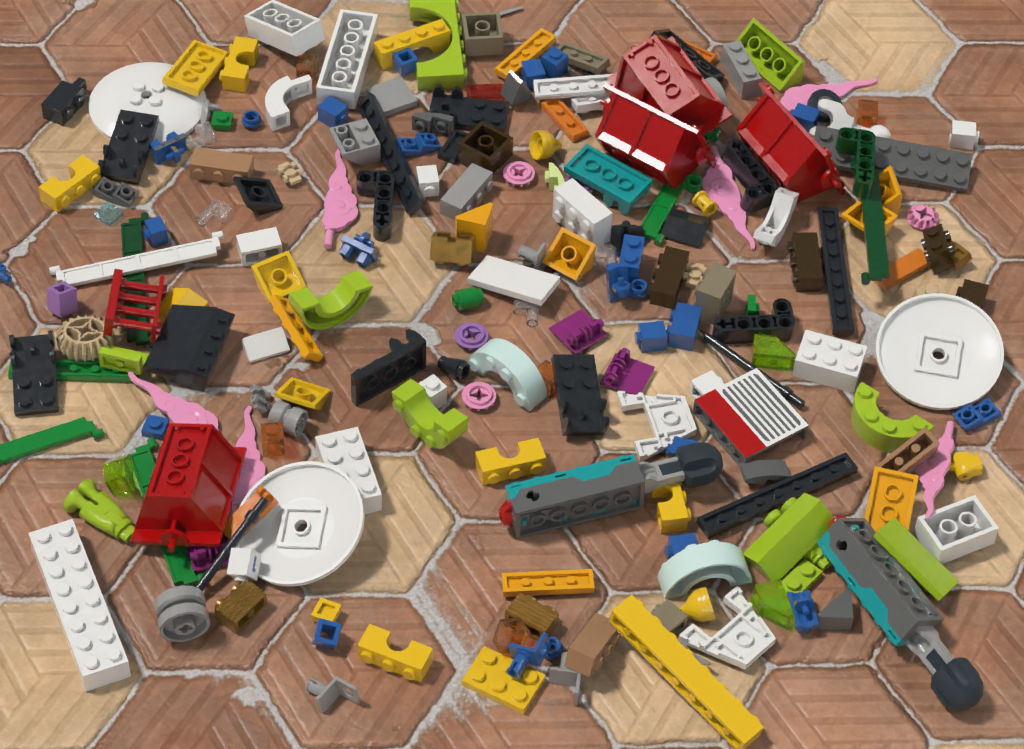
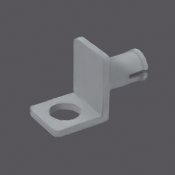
M543 242L538 251L523 244L520 246L517 256L533 262L534 269L545 272L544 270L549 267L542 263L546 256V243ZM556 271L553 275L559 276L560 272Z
M564 652L561 655L560 668L550 667L549 683L576 686L574 705H578L581 673L564 666L568 653Z
M337 676L328 685L317 680L315 677H311L310 681L308 680L306 683V691L317 696L316 700L319 711L322 713L329 708L340 694L357 704L360 702L357 687ZM345 687H346L347 689H349V690L352 692V694H350V693L345 689Z

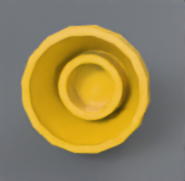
M537 130L531 134L529 150L532 158L535 160L548 159L557 150L562 148V142L546 130Z
M706 587L694 590L686 602L679 608L689 618L699 622L716 619Z

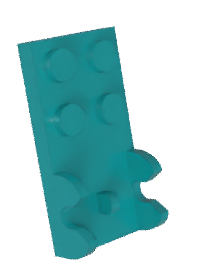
M588 144L564 166V173L602 193L604 203L608 207L617 201L622 215H626L631 210L632 205L643 194L648 193L652 187V179Z

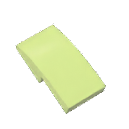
M549 163L548 171H545L544 177L545 183L549 184V191L554 193V189L565 183L555 164Z

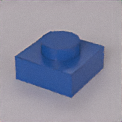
M148 414L141 430L142 436L163 440L170 423L169 418Z

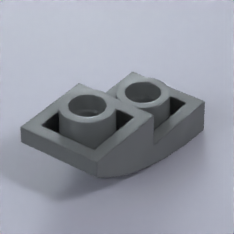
M431 112L413 113L412 130L421 133H432L434 130L451 135L454 131V116Z
M103 176L93 189L92 194L113 204L130 207L139 195V191L124 182L118 185Z
M756 460L742 463L739 466L745 483L765 485L768 479L781 481L791 477L786 462L783 460Z

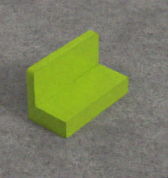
M116 346L109 348L101 347L98 352L100 367L127 373L131 371L136 375L142 374L149 357L148 353Z

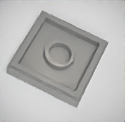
M401 76L366 88L367 95L372 93L376 96L385 116L418 105V100Z

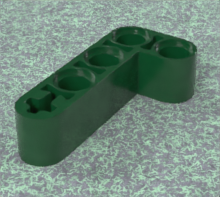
M843 127L838 131L835 149L842 154L854 155L852 192L858 198H866L870 195L874 180L876 137L873 132L868 130Z

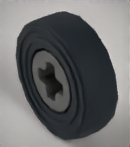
M818 89L811 94L807 106L818 109V102L821 99H828L841 104L842 102L833 91ZM820 111L818 121L830 122V117Z

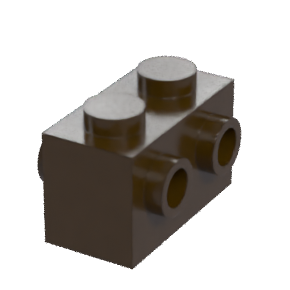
M942 224L922 230L924 239H921L924 251L927 250V252H924L927 263H932L935 272L939 273L956 267L953 255L956 254L952 243L949 244V242H952L949 231H944Z

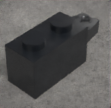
M79 77L72 84L62 80L41 104L43 119L64 126L84 104V94L87 89L86 80Z

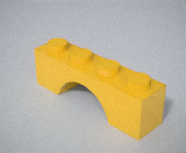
M443 19L375 41L374 60L383 71L394 67L392 53L407 48L413 50L417 47H428L433 53L447 49L451 43V30Z

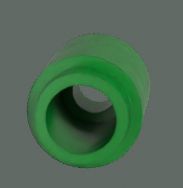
M481 288L455 290L454 295H452V304L459 311L478 308L479 305L484 303Z

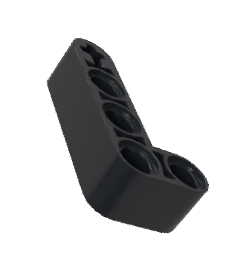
M738 139L730 140L724 152L723 160L746 188L740 201V207L746 212H755L770 207L774 193L778 189L777 184L742 141Z
M361 170L356 175V190L360 196L375 197L373 236L375 240L385 242L392 235L394 175L386 170Z
M779 298L773 302L771 315L718 317L714 320L712 336L723 344L789 341L792 338L795 324L792 305L787 299Z

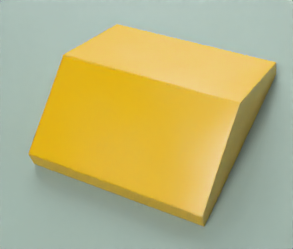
M289 250L251 266L257 286L269 303L273 295L285 297L290 292L307 287Z
M171 288L160 304L158 322L164 324L172 304L207 306L208 301L190 288Z
M291 377L275 392L274 397L321 411L331 389Z

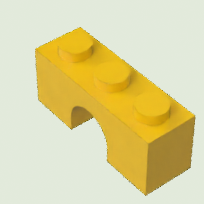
M235 36L233 44L229 46V56H226L224 60V70H221L219 75L223 90L246 92L250 81L249 66H255L259 55L258 39Z
M85 155L80 156L68 165L70 180L61 181L53 176L38 187L41 201L57 213L82 196L90 188L97 185L102 179L100 166Z
M539 438L518 442L517 456L514 458L502 457L497 447L476 451L475 466L482 485L495 484L499 481L517 479L522 476L539 474L546 471V455Z
M682 482L658 487L650 492L652 498L662 497L669 500L667 502H660L657 505L656 517L661 534L687 531L688 522L691 521V511L685 505L687 498L685 490H681Z
M369 624L357 645L358 658L367 664L372 663L380 666L385 671L403 675L408 680L422 682L433 662V648L412 640L405 650H391L389 648L391 645V632Z

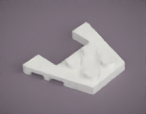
M617 391V399L621 411L643 408L654 438L635 441L634 448L639 462L666 450L668 443H673L674 436L688 439L696 435L697 428L685 396L666 394L644 396L641 392H638L637 395L625 394V391Z
M736 586L723 599V603L738 614L713 637H709L692 624L679 635L678 641L745 670L775 644L776 638L763 619L756 615L752 609V604L746 601L740 587Z

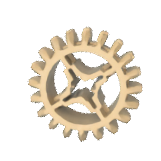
M77 315V318H69V322L64 321L63 326H59L56 335L57 347L62 352V355L67 356L68 359L75 358L76 362L79 360L86 362L89 359L94 361L95 358H99L98 352L101 347L109 348L113 346L115 341L114 330L112 331V336L103 335L105 320L102 317L96 318L95 315L80 317Z

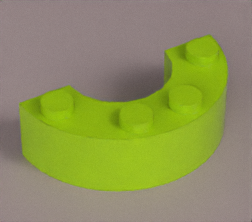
M358 270L342 275L336 288L322 297L316 298L307 287L290 292L288 296L289 304L309 328L315 330L330 329L344 323L362 308L371 294L373 285Z
M409 379L391 392L394 400L392 402L394 409L401 414L404 421L410 427L411 434L415 438H421L429 448L443 449L467 432L469 426L467 416L455 408L442 414L430 401L425 388L413 379Z
M863 382L857 387L851 410V422L858 436L870 446L892 453L924 427L932 434L934 425L917 415L906 420H893L886 417L877 407L880 392Z

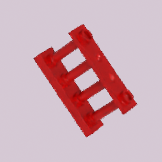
M114 269L103 335L112 336L113 328L117 329V327L151 331L150 342L154 343L155 335H160L162 322H158L161 298L166 297L168 285H164L165 276H160L159 286L126 281V279L122 278L123 270ZM124 289L154 293L157 294V298L123 292ZM123 301L155 306V310L121 306V303ZM124 314L151 318L153 323L121 319L119 316Z

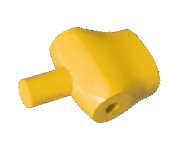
M956 452L951 456V464L947 472L954 471L960 481H966L974 476L982 475L983 467L980 456L968 452Z

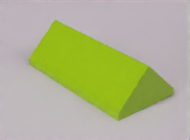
M753 18L736 41H741L758 73L780 92L801 82L805 61L759 21Z
M804 492L743 553L744 557L772 584L776 585L817 544L819 539L829 529V523L834 517L820 499Z

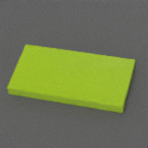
M895 517L873 535L937 601H940L959 582Z

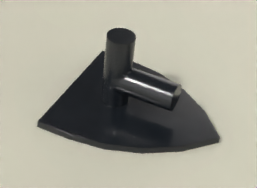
M625 220L620 225L611 226L610 242L618 257L621 255L624 234L644 237L645 233L643 232L642 225H631L629 221ZM645 237L644 247L651 239Z

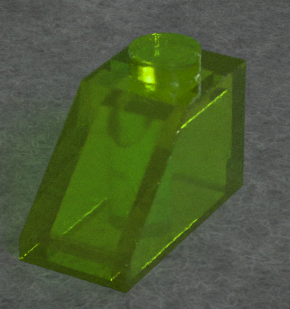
M754 334L751 362L758 368L793 371L796 354L776 336Z
M130 453L109 459L103 464L104 482L114 497L135 491Z
M781 580L755 584L750 600L752 607L757 609L758 615L786 630H792L795 616Z

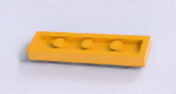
M540 28L496 66L494 74L505 80L510 70L518 75L521 73V61L537 59L556 42V36Z
M273 295L269 300L273 306V311L280 317L282 326L291 335L290 339L297 345L300 355L306 360L319 362L324 356L300 317L290 306L289 299Z
M593 569L502 573L503 597H515L518 593H522L525 596L594 593L595 589Z

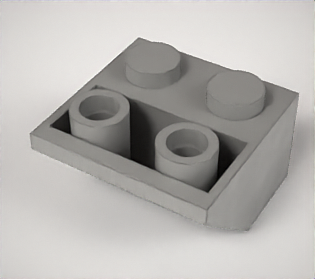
M366 118L329 128V132L343 158L360 166L381 161L380 143Z

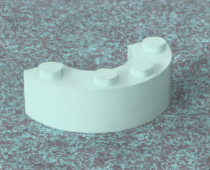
M499 338L491 339L468 359L467 363L470 364V369L481 376H484L489 371L499 374L510 386L516 403L528 411H531L547 397L544 380L535 364L521 349L509 341Z
M719 540L686 546L684 550L662 564L657 577L664 599L685 596L695 584L709 578L726 579L730 587L752 583V576L741 549L731 543L720 542Z

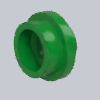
M690 174L684 178L683 187L688 192L698 193L702 189L703 184L700 176Z

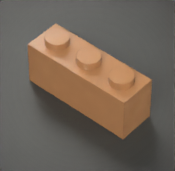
M195 147L189 163L190 178L235 184L234 176L252 178L254 172L253 155Z
M924 427L878 463L876 467L911 473L937 452L940 442Z
M598 613L594 614L569 647L565 667L588 677L592 675L595 669L599 670L601 668L604 657H609L613 646H617L621 638V633L608 621L609 618Z

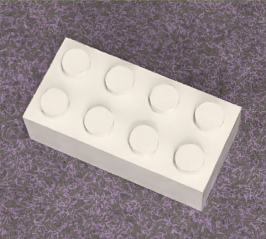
M271 0L244 15L249 36L294 56L302 55L308 49L316 47L325 40L321 19L275 0Z
M358 427L315 436L316 454L319 462L332 465L348 475L362 496L365 514L381 511L382 494Z

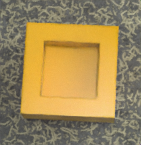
M320 597L311 614V620L317 622L321 618L335 622L342 610V605Z

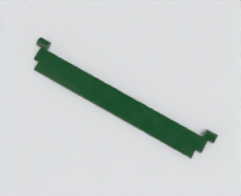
M854 160L850 162V169L852 173ZM874 170V180L870 195L866 198H861L868 272L861 274L863 285H868L870 281L882 282V278H890L878 170Z
M147 212L141 213L140 218L129 219V223L121 224L123 257L143 253L142 224L145 225L144 220L149 219ZM139 272L125 275L124 279L130 282L145 284V273ZM124 289L126 294L146 296V292ZM125 302V306L147 309L146 305ZM126 315L128 320L147 322V318ZM126 328L127 343L135 342L136 346L148 344L149 348H153L155 342H150L151 336L148 337V331Z

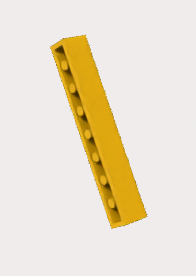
M630 595L611 611L608 621L734 749H746L760 736L764 726L759 718L752 715L745 708L742 701L735 698L728 691L726 685L718 681L711 674L709 668L702 665L695 658L693 652L685 648L678 641L676 635L669 632L662 625L660 619L653 616L646 609L642 601Z

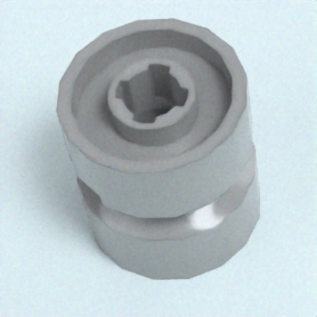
M278 400L270 410L268 426L279 431L284 429L287 434L298 437L305 428L308 412L298 407L292 408L290 404Z

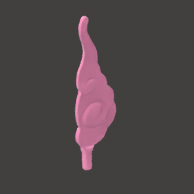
M872 78L868 81H848L833 85L806 84L800 87H792L786 90L780 102L790 112L791 109H795L798 103L807 105L811 94L818 89L831 90L841 98L855 88L875 84L877 78Z
M712 146L710 147V153L715 156L716 166L715 168H708L707 174L702 180V190L707 192L708 197L712 201L718 203L720 212L728 217L736 231L749 242L750 250L753 251L755 250V241L745 226L746 211L740 207V192L732 179V171L724 164L717 147Z
M339 149L335 152L337 168L329 179V191L324 203L325 214L322 218V226L325 229V249L332 248L335 232L343 231L358 217L357 198L352 194V188L348 184L346 167L341 159Z
M131 371L128 372L130 380L149 392L155 406L161 412L167 414L172 423L213 424L218 430V420L213 413L205 410L197 403L187 402L183 398L172 396L164 392L157 385L137 378Z
M247 406L245 409V430L235 446L246 447L247 452L228 518L240 507L249 490L265 476V465L260 460V452L256 448L255 428L250 418L251 406Z
M953 421L946 423L944 434L941 438H937L940 442L937 452L915 469L920 483L923 485V499L928 508L925 514L926 519H930L934 514V498L942 489L945 483L944 476L951 464V453L955 449L952 436L955 427Z

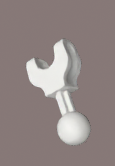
M828 99L819 100L818 109L826 113L831 119L829 128L840 129L849 127L873 132L875 136L891 139L890 131L885 126L874 125L871 128H866L854 124V117L846 113L841 103ZM816 126L811 128L809 131V134L813 137V139L815 135Z

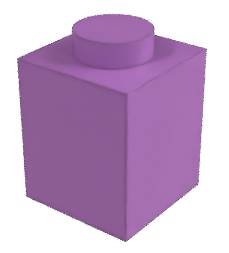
M66 282L47 287L49 311L59 317H67L71 313L78 311L77 288Z

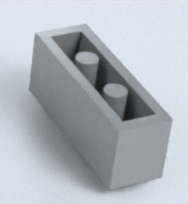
M741 41L722 44L720 61L740 98L758 96L760 93L759 83L762 78Z
M472 163L440 199V214L455 220V216L470 211L476 204H480L483 196L493 188V172Z

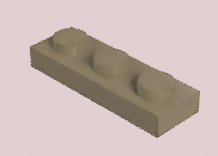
M563 42L557 47V49L569 55V64L599 75L610 65L609 58L572 44Z

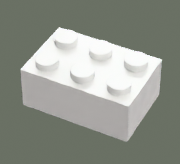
M573 178L554 189L552 217L557 223L596 244L597 248L610 241L613 213Z
M805 330L795 359L792 376L854 393L864 363L867 346Z
M974 495L935 510L930 519H926L925 514L919 516L916 521L914 534L920 543L941 564L994 544L999 528Z

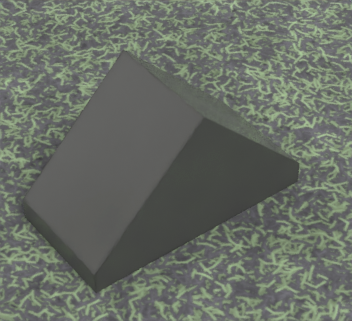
M510 70L500 94L511 105L532 100L534 96L531 91Z
M847 588L817 614L819 626L816 629L851 630L853 606L850 589Z

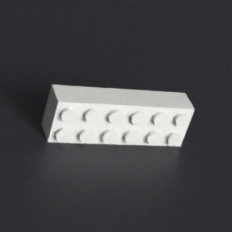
M340 9L316 86L317 104L332 96L347 105L348 109L356 108L378 33V14Z

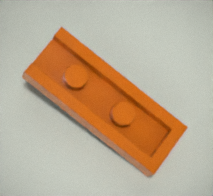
M260 486L227 519L223 534L229 540L245 520L244 516L249 509L252 510L261 497L266 498L269 503L260 513V519L257 523L279 503L266 488ZM252 524V526L249 528V530L246 532V534H247L255 525Z

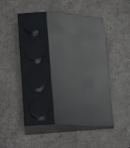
M172 304L143 370L204 392L230 333L235 314L217 307Z

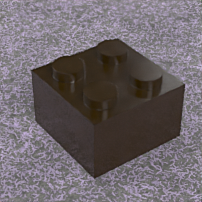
M481 121L458 143V161L468 166L472 163L494 174L513 155L514 138Z

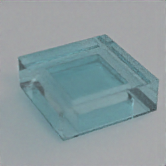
M108 201L94 212V217L109 227L123 216V210Z

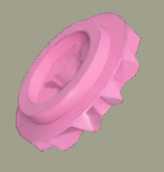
M511 162L503 169V178L506 179V183H512L513 187L516 184L521 187L523 184L529 185L530 181L534 180L535 171L526 162Z
M919 203L918 206L912 205L911 209H908L906 218L911 226L924 230L937 225L939 214L936 213L935 208H929V205L922 206ZM922 214H925V215H926V216H924V218L922 217V219H920V215H922Z
M471 383L462 391L463 404L468 405L470 410L473 408L477 409L478 412L480 409L488 410L489 406H494L496 392L487 383ZM478 392H480V395H481V400H480V401H478L477 398H476L477 395H478Z

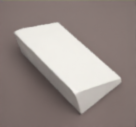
M282 327L242 339L243 350L249 363L290 352Z

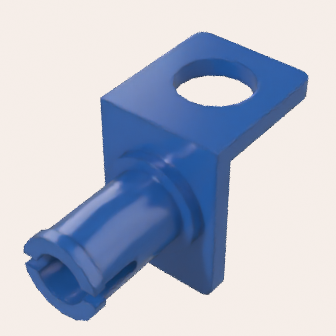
M543 632L534 649L514 643L508 644V649L513 659L511 665L506 670L509 676L519 679L527 664L540 667L551 648L548 634ZM544 643V649L541 653V646Z

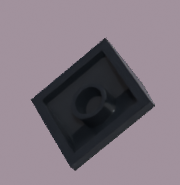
M234 176L233 180L246 207L259 215L282 209L283 205L270 179Z
M672 208L667 215L661 234L665 236V240L699 249L711 218Z

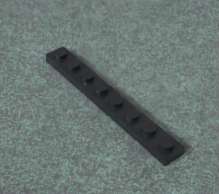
M369 93L357 107L362 118L368 120L380 143L381 159L386 170L394 175V187L406 213L413 216L425 204V200L376 96Z
M818 207L817 219L832 335H853L854 325L838 207Z
M845 452L699 516L696 523L709 539L783 506L792 497L798 499L804 492L807 494L813 493L856 474L858 467Z

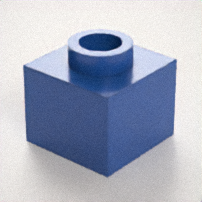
M410 48L392 53L393 66L401 77L416 72L418 58Z
M160 216L144 220L146 229H143L145 240L150 241L153 248L169 243L167 228Z
M319 618L316 622L311 644L334 650L337 646L342 624ZM327 633L329 639L322 638L321 634Z

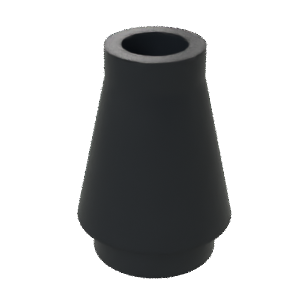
M441 356L437 363L438 368L443 369L457 380L465 379L470 372V364L463 359Z

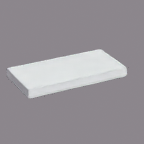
M486 255L468 277V284L540 306L543 305L560 283V276Z

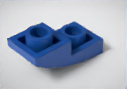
M417 133L415 138H396L404 157L424 155L441 148L435 134Z
M987 397L974 406L968 404L953 413L952 416L964 431H969L1001 417V411Z

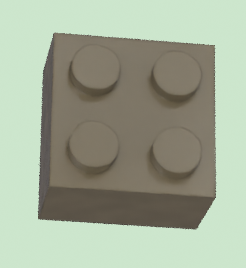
M499 12L465 13L461 15L465 57L503 54L504 37Z
M714 262L710 269L705 270L702 283H698L694 294L697 296L693 305L702 307L700 320L713 325L716 318L723 316L733 298L736 270Z

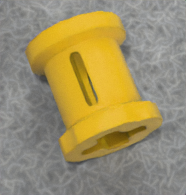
M704 190L695 194L692 199V204L698 206L705 217L714 214L718 208V203L712 201Z

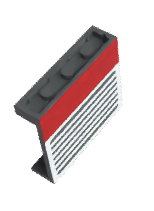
M757 368L694 399L693 414L739 466L742 463L752 461L753 456L795 434L800 435L803 440L806 439L809 426L806 419L795 411L794 406L785 400L781 392Z

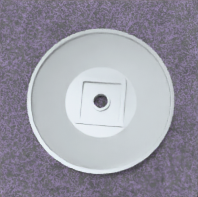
M159 62L136 63L111 72L95 86L89 98V114L95 128L108 139H111L120 109L159 115L160 120L153 141L157 139L163 143L166 141V136L174 131L178 135L184 133L187 136L200 124L201 109L206 100L205 91L203 90L197 97L162 84L163 77L173 66L171 64Z
M923 294L902 302L886 316L880 326L876 339L875 353L877 365L887 384L905 400L917 406L933 410L958 409L981 399L995 385L1004 361L1002 338L992 319L972 302L950 294ZM941 352L944 358L936 359L933 357V353Z
M302 461L277 468L260 479L249 490L240 504L242 506L260 486L266 488L279 502L243 536L236 548H251L260 553L262 556L258 578L278 586L306 585L330 575L353 553L364 528L365 509L358 488L343 471L322 462ZM301 524H307V528L304 531H297Z

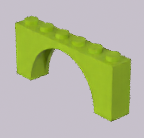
M408 0L410 21L431 23L443 19L451 30V44L443 54L432 60L416 63L418 90L434 89L438 84H441L444 89L455 88L456 86L464 88V80H467V68H463L466 65L465 54H461V52H464L463 40H460L462 38V28L458 26L460 24V13H456L458 11V0Z

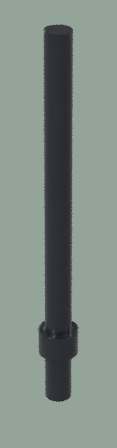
M706 333L703 340L748 372L757 368L711 334ZM757 368L762 374L767 376L769 382L781 392L786 401H791L799 408L805 405V401L794 394L791 388L781 385Z
M261 497L252 510L249 509L244 516L245 520L195 587L201 591L205 589L230 555L231 548H235L252 524L255 525L260 519V513L269 503L266 498Z

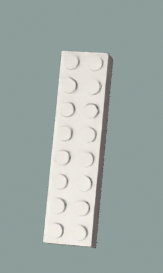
M73 519L29 532L32 551L85 691L87 692L131 677L127 656Z

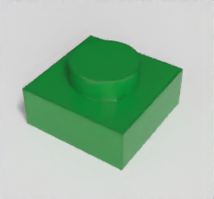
M214 111L211 130L231 132L234 118L233 112Z
M747 295L746 316L759 315L760 304L756 303V295Z

